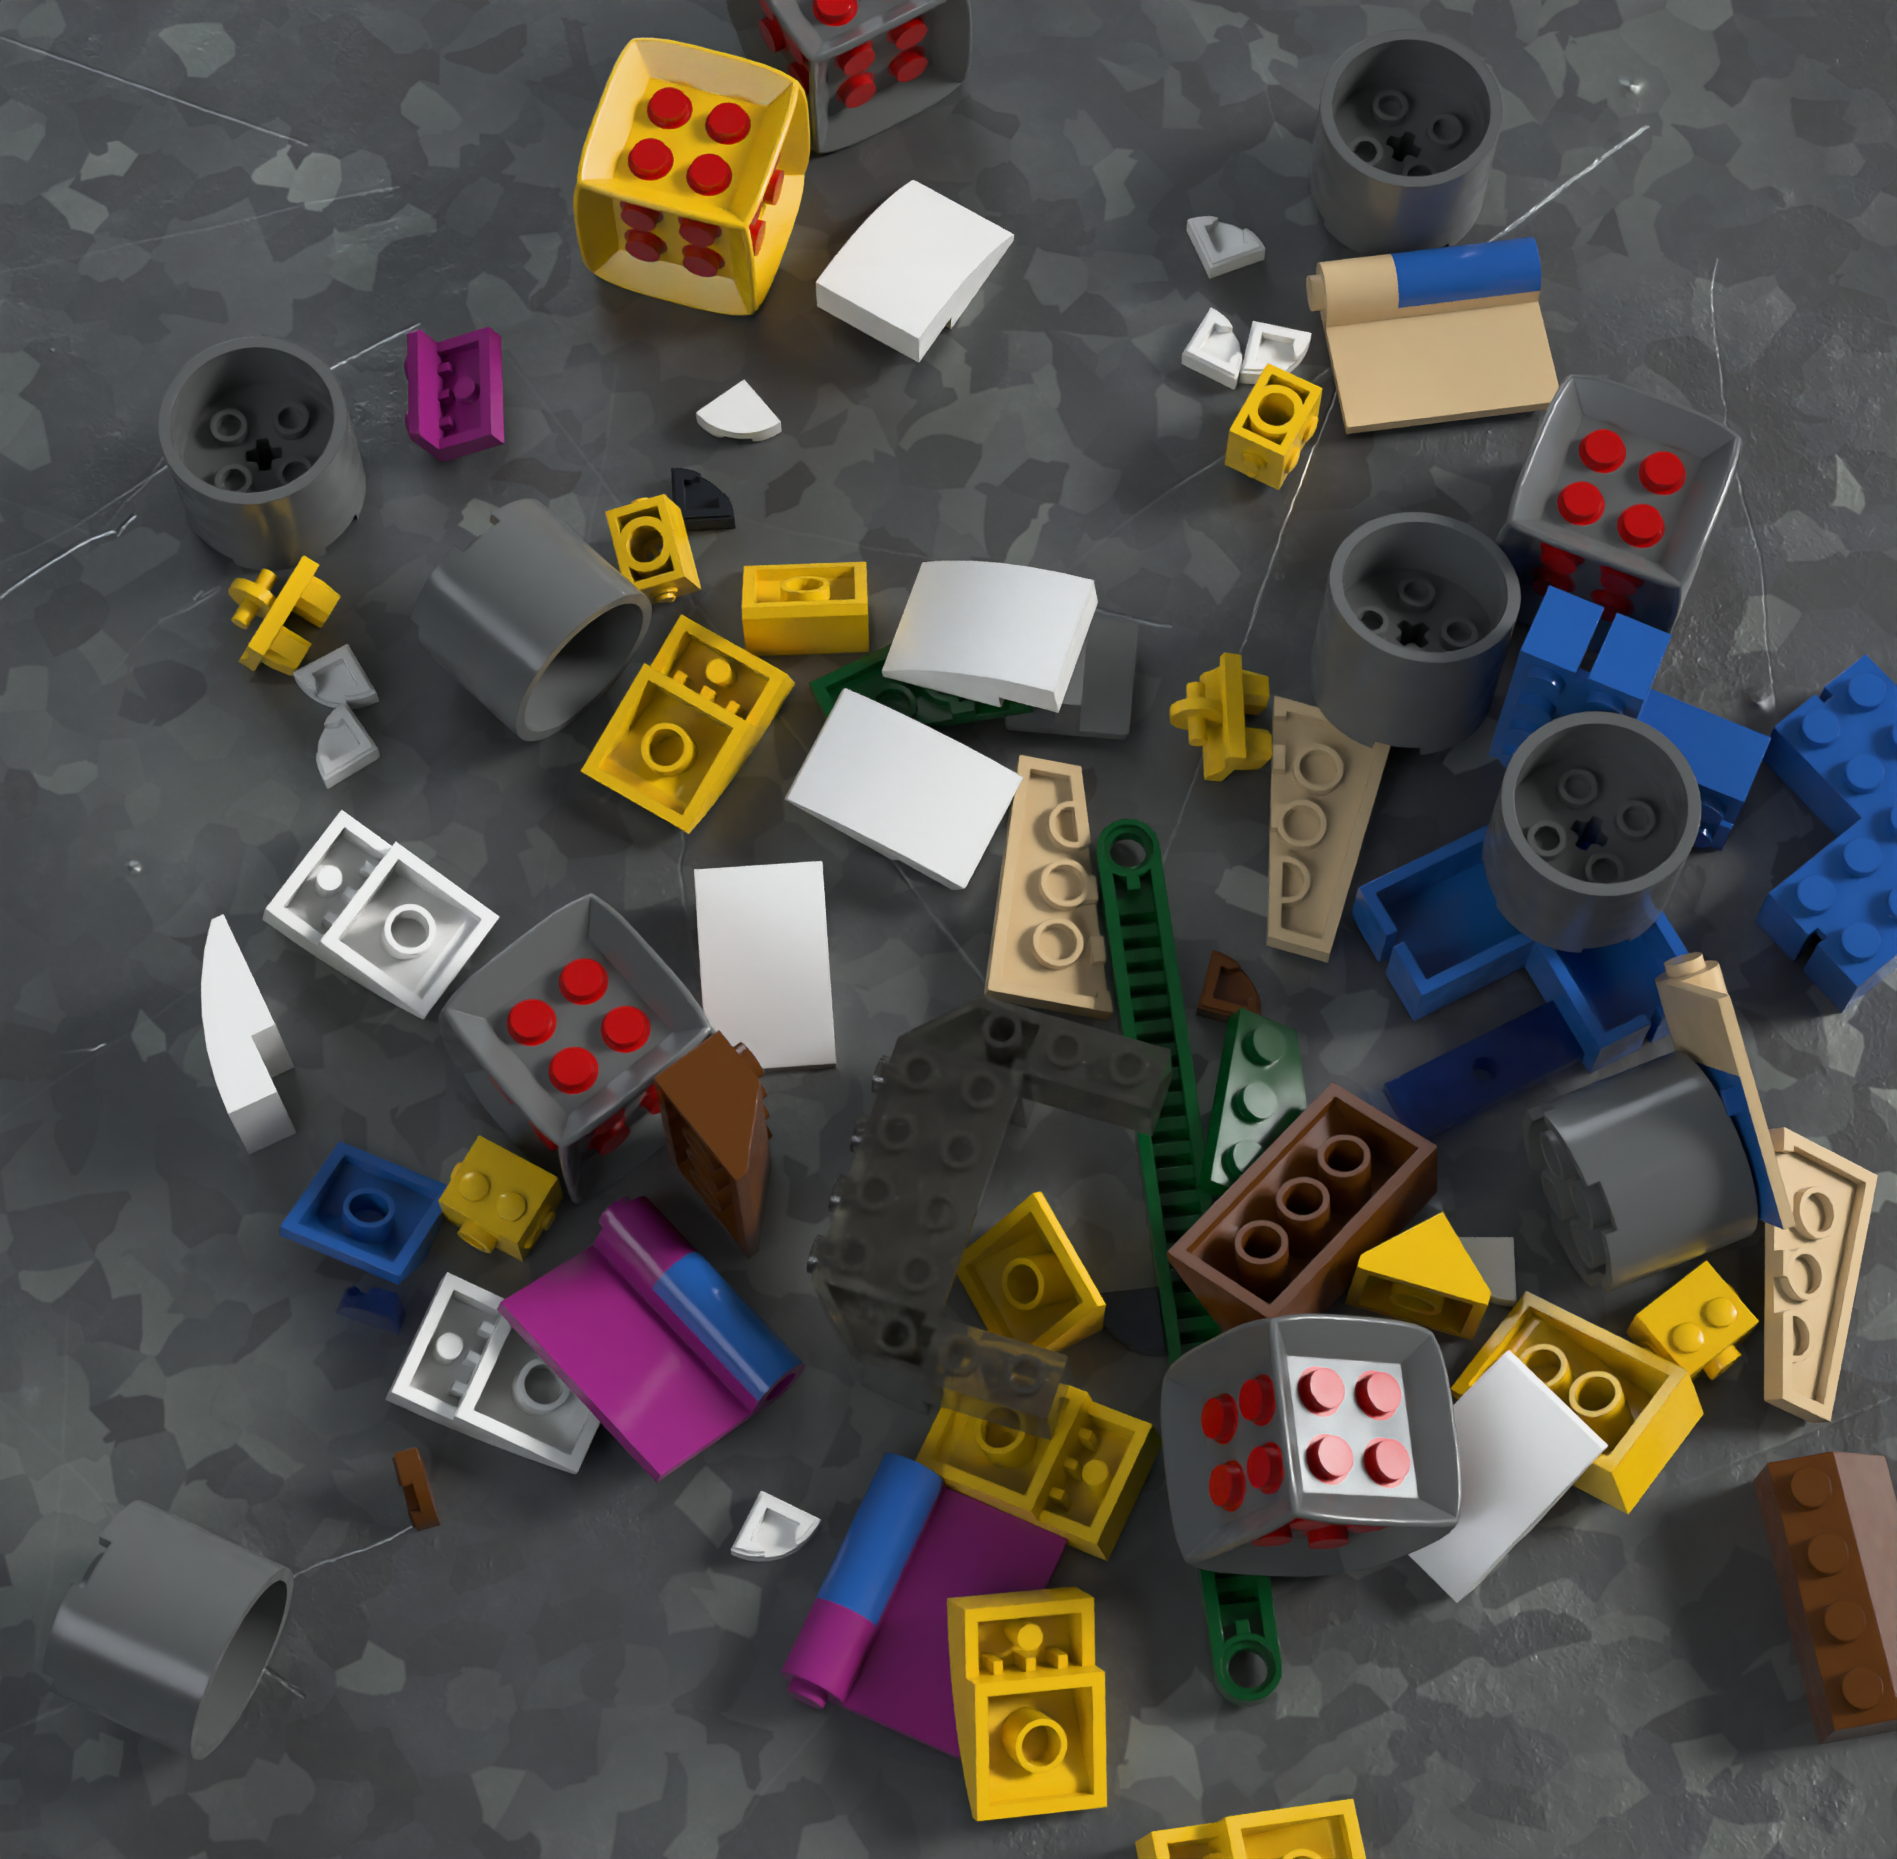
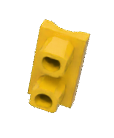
M303 555L277 598L270 591L278 577L268 569H261L254 582L244 578L233 580L228 588V594L239 607L232 616L231 621L238 627L247 629L255 615L264 618L238 661L239 663L255 671L259 663L262 662L272 669L293 676V672L298 668L312 643L283 626L284 622L292 611L321 629L341 597L325 582L314 576L319 567L318 563Z
M1224 652L1220 656V666L1214 670L1204 672L1199 677L1200 682L1188 683L1186 685L1187 698L1173 703L1169 708L1171 725L1179 729L1188 730L1190 745L1203 746L1204 780L1222 782L1235 769L1259 770L1271 759L1273 754L1272 734L1268 730L1245 727L1244 715H1259L1267 707L1270 697L1269 677L1242 670V655Z

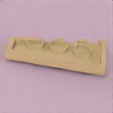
M1275 695L1272 708L1273 754L1271 757L1266 946L1328 963L1391 745L1376 741L1373 748L1362 745L1332 725L1323 715L1320 708Z
M1019 755L1014 772L1022 776L1023 779L1009 806L983 998L1108 1021L1113 1014L1111 993L1107 991L1104 970L1106 954L1103 936H1100L1096 908L1098 892L1095 875L1092 876L1089 845L1091 838L1082 768L1077 765Z
M1785 1127L1769 1129L1796 1226L1783 1230L1765 1222L1764 1401L1809 1423L1831 1422L1878 1175Z

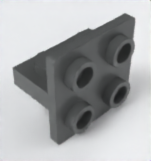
M1092 618L1059 713L1032 706V713L1005 717L1006 729L1118 740L1127 739L1130 731L1138 637L1137 623Z

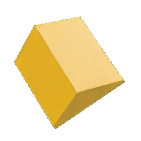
M866 562L744 566L742 623L745 650L755 656L870 652Z
M1042 1192L1032 1193L950 1262L1002 1356L1009 1363L1029 1369L1103 1329L1106 1304Z
M1441 1212L1361 1254L1345 1304L1472 1341L1488 1306L1491 1291L1446 1216Z

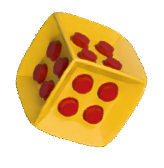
M631 39L620 53L605 85L589 127L578 165L577 183L573 195V213L580 254L589 271L599 278L623 289L679 305L733 316L755 314L771 288L779 268L803 193L804 177L810 156V128L807 98L801 84L780 70L739 56L668 39Z

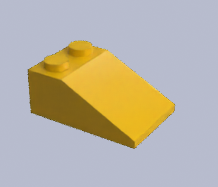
M1525 1291L1450 1388L1453 1397L1459 1400L1504 1353L1510 1350L1608 1445L1577 1479L1573 1486L1628 1515L1704 1414L1688 1370Z

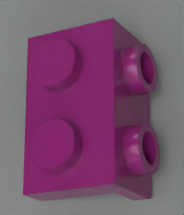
M489 326L439 342L433 340L421 329L408 332L407 356L404 359V371L408 380V410L405 413V426L410 439L441 462L503 445L504 416L501 336Z

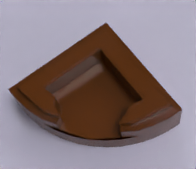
M1213 950L1196 1015L1224 1023L1228 1022V1016L1240 1008L1261 1015V1000L1250 978L1241 969L1236 960L1226 954Z
M413 1447L394 1453L395 1457L392 1458L399 1486L403 1487L408 1515L413 1528L416 1527L417 1531H422L440 1526L426 1465L418 1448Z

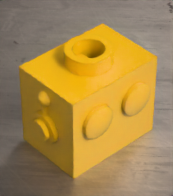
M1267 363L1229 430L1224 465L1279 490L1287 475L1297 465L1303 446L1315 433L1323 388Z
M665 494L652 498H639L632 501L631 504L605 511L620 572L649 598L651 605L671 603L676 597L701 590L681 509Z
M479 1135L464 1160L458 1162L450 1176L451 1181L438 1202L445 1220L460 1228L457 1234L465 1242L489 1254L496 1247L524 1262L542 1231H547L551 1227L556 1217L554 1212L564 1196L558 1177Z
M1706 1260L1636 1314L1626 1333L1637 1346L1688 1370L1693 1382L1704 1372L1711 1380H1714L1742 1357V1354L1736 1347L1749 1337L1759 1321L1740 1300L1735 1289L1726 1283Z

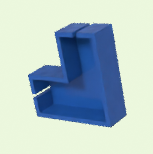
M1549 585L1520 650L1488 755L1499 759L1500 763L1507 768L1512 756L1528 736L1545 724L1570 714L1601 711L1635 718L1666 736L1681 751L1693 770L1701 797V821L1693 846L1701 848L1711 846L1722 851L1746 800L1771 737L1651 689L1672 635L1622 614L1616 613L1591 672L1579 668L1602 616L1604 607Z
M1866 654L1828 683L1820 697L1816 694L1774 726L1769 736L1771 740L1762 759L1837 838L1770 891L1754 921L1793 962L1803 955L1814 933H1817L1822 941L1817 944L1802 972L1841 1013L1897 968V685Z
M1488 825L1359 887L1357 890L1351 916L1378 962L1380 963L1390 958L1385 974L1413 1022L1525 967L1589 1074L1639 1050L1645 1036L1651 1044L1670 1034L1655 978L1666 972L1664 967L1666 961L1688 954V951L1664 912L1662 911L1658 919L1645 932L1630 942L1626 939L1609 946L1583 948L1581 953L1562 951L1540 944L1511 925L1496 907L1497 899L1488 883L1484 860H1482V847ZM1583 840L1578 847L1587 851L1592 844Z

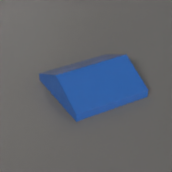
M339 1141L281 1224L279 1236L399 1285L425 1262L445 1220L438 1200L448 1185Z

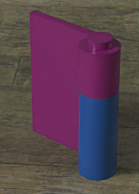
M626 1195L612 1203L601 1215L599 1224L603 1228L593 1245L501 1301L497 1311L657 1483L777 1400L799 1378L805 1368V1364L646 1196H639L631 1200Z
M885 1453L780 1672L783 1678L790 1682L786 1692L795 1699L818 1709H823L826 1701H829L961 1760L950 1671L947 1598L1048 1589L1069 1543L1068 1539L946 1487L944 1480L938 1474L916 1461L901 1455Z

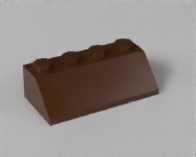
M718 1030L653 1079L671 1163L749 1259L759 1252L771 1169L768 1140L772 1138V1134L766 1125V1120L770 1118V1115L763 1104V1099L767 1097V1093L759 1080L764 1075L760 1063L745 1044L740 1042L733 1047Z
M1332 1082L1167 1252L1168 1261L1223 1332L1259 1319L1291 1314H1323L1351 1285L1360 1255L1397 1236L1437 1193V1146Z
M1832 1451L1769 1462L1754 1479L1753 1485L1818 1744L1897 1731V1501L1885 1456Z

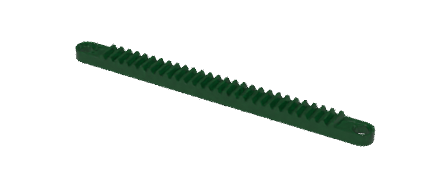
M1124 818L1110 823L1102 830L1097 840L1096 868L1104 917V932L1107 938L1108 959L1111 966V980L1114 987V1001L1117 1008L1118 1029L1121 1035V1050L1124 1056L1125 1078L1128 1084V1099L1131 1105L1132 1126L1135 1133V1147L1138 1154L1139 1175L1142 1182V1196L1145 1202L1146 1224L1149 1230V1245L1153 1258V1273L1156 1279V1287L1158 1288L1168 1370L1172 1363L1183 1354L1224 1333L1174 1269L1167 1257V1252L1214 1203L1211 1193L1198 1188L1205 1143L1160 843L1156 833L1148 824L1137 819ZM1133 840L1144 848L1146 856L1137 866L1131 868L1122 867L1111 859L1109 853L1111 847L1118 841ZM1197 1568V1579L1201 1592V1607L1204 1613L1212 1676L1216 1688L1227 1701L1237 1706L1253 1707L1262 1704L1274 1694L1282 1677V1657L1270 1577L1218 1573ZM1252 1652L1258 1655L1264 1661L1267 1668L1265 1681L1254 1688H1242L1236 1685L1228 1672V1663L1236 1654Z

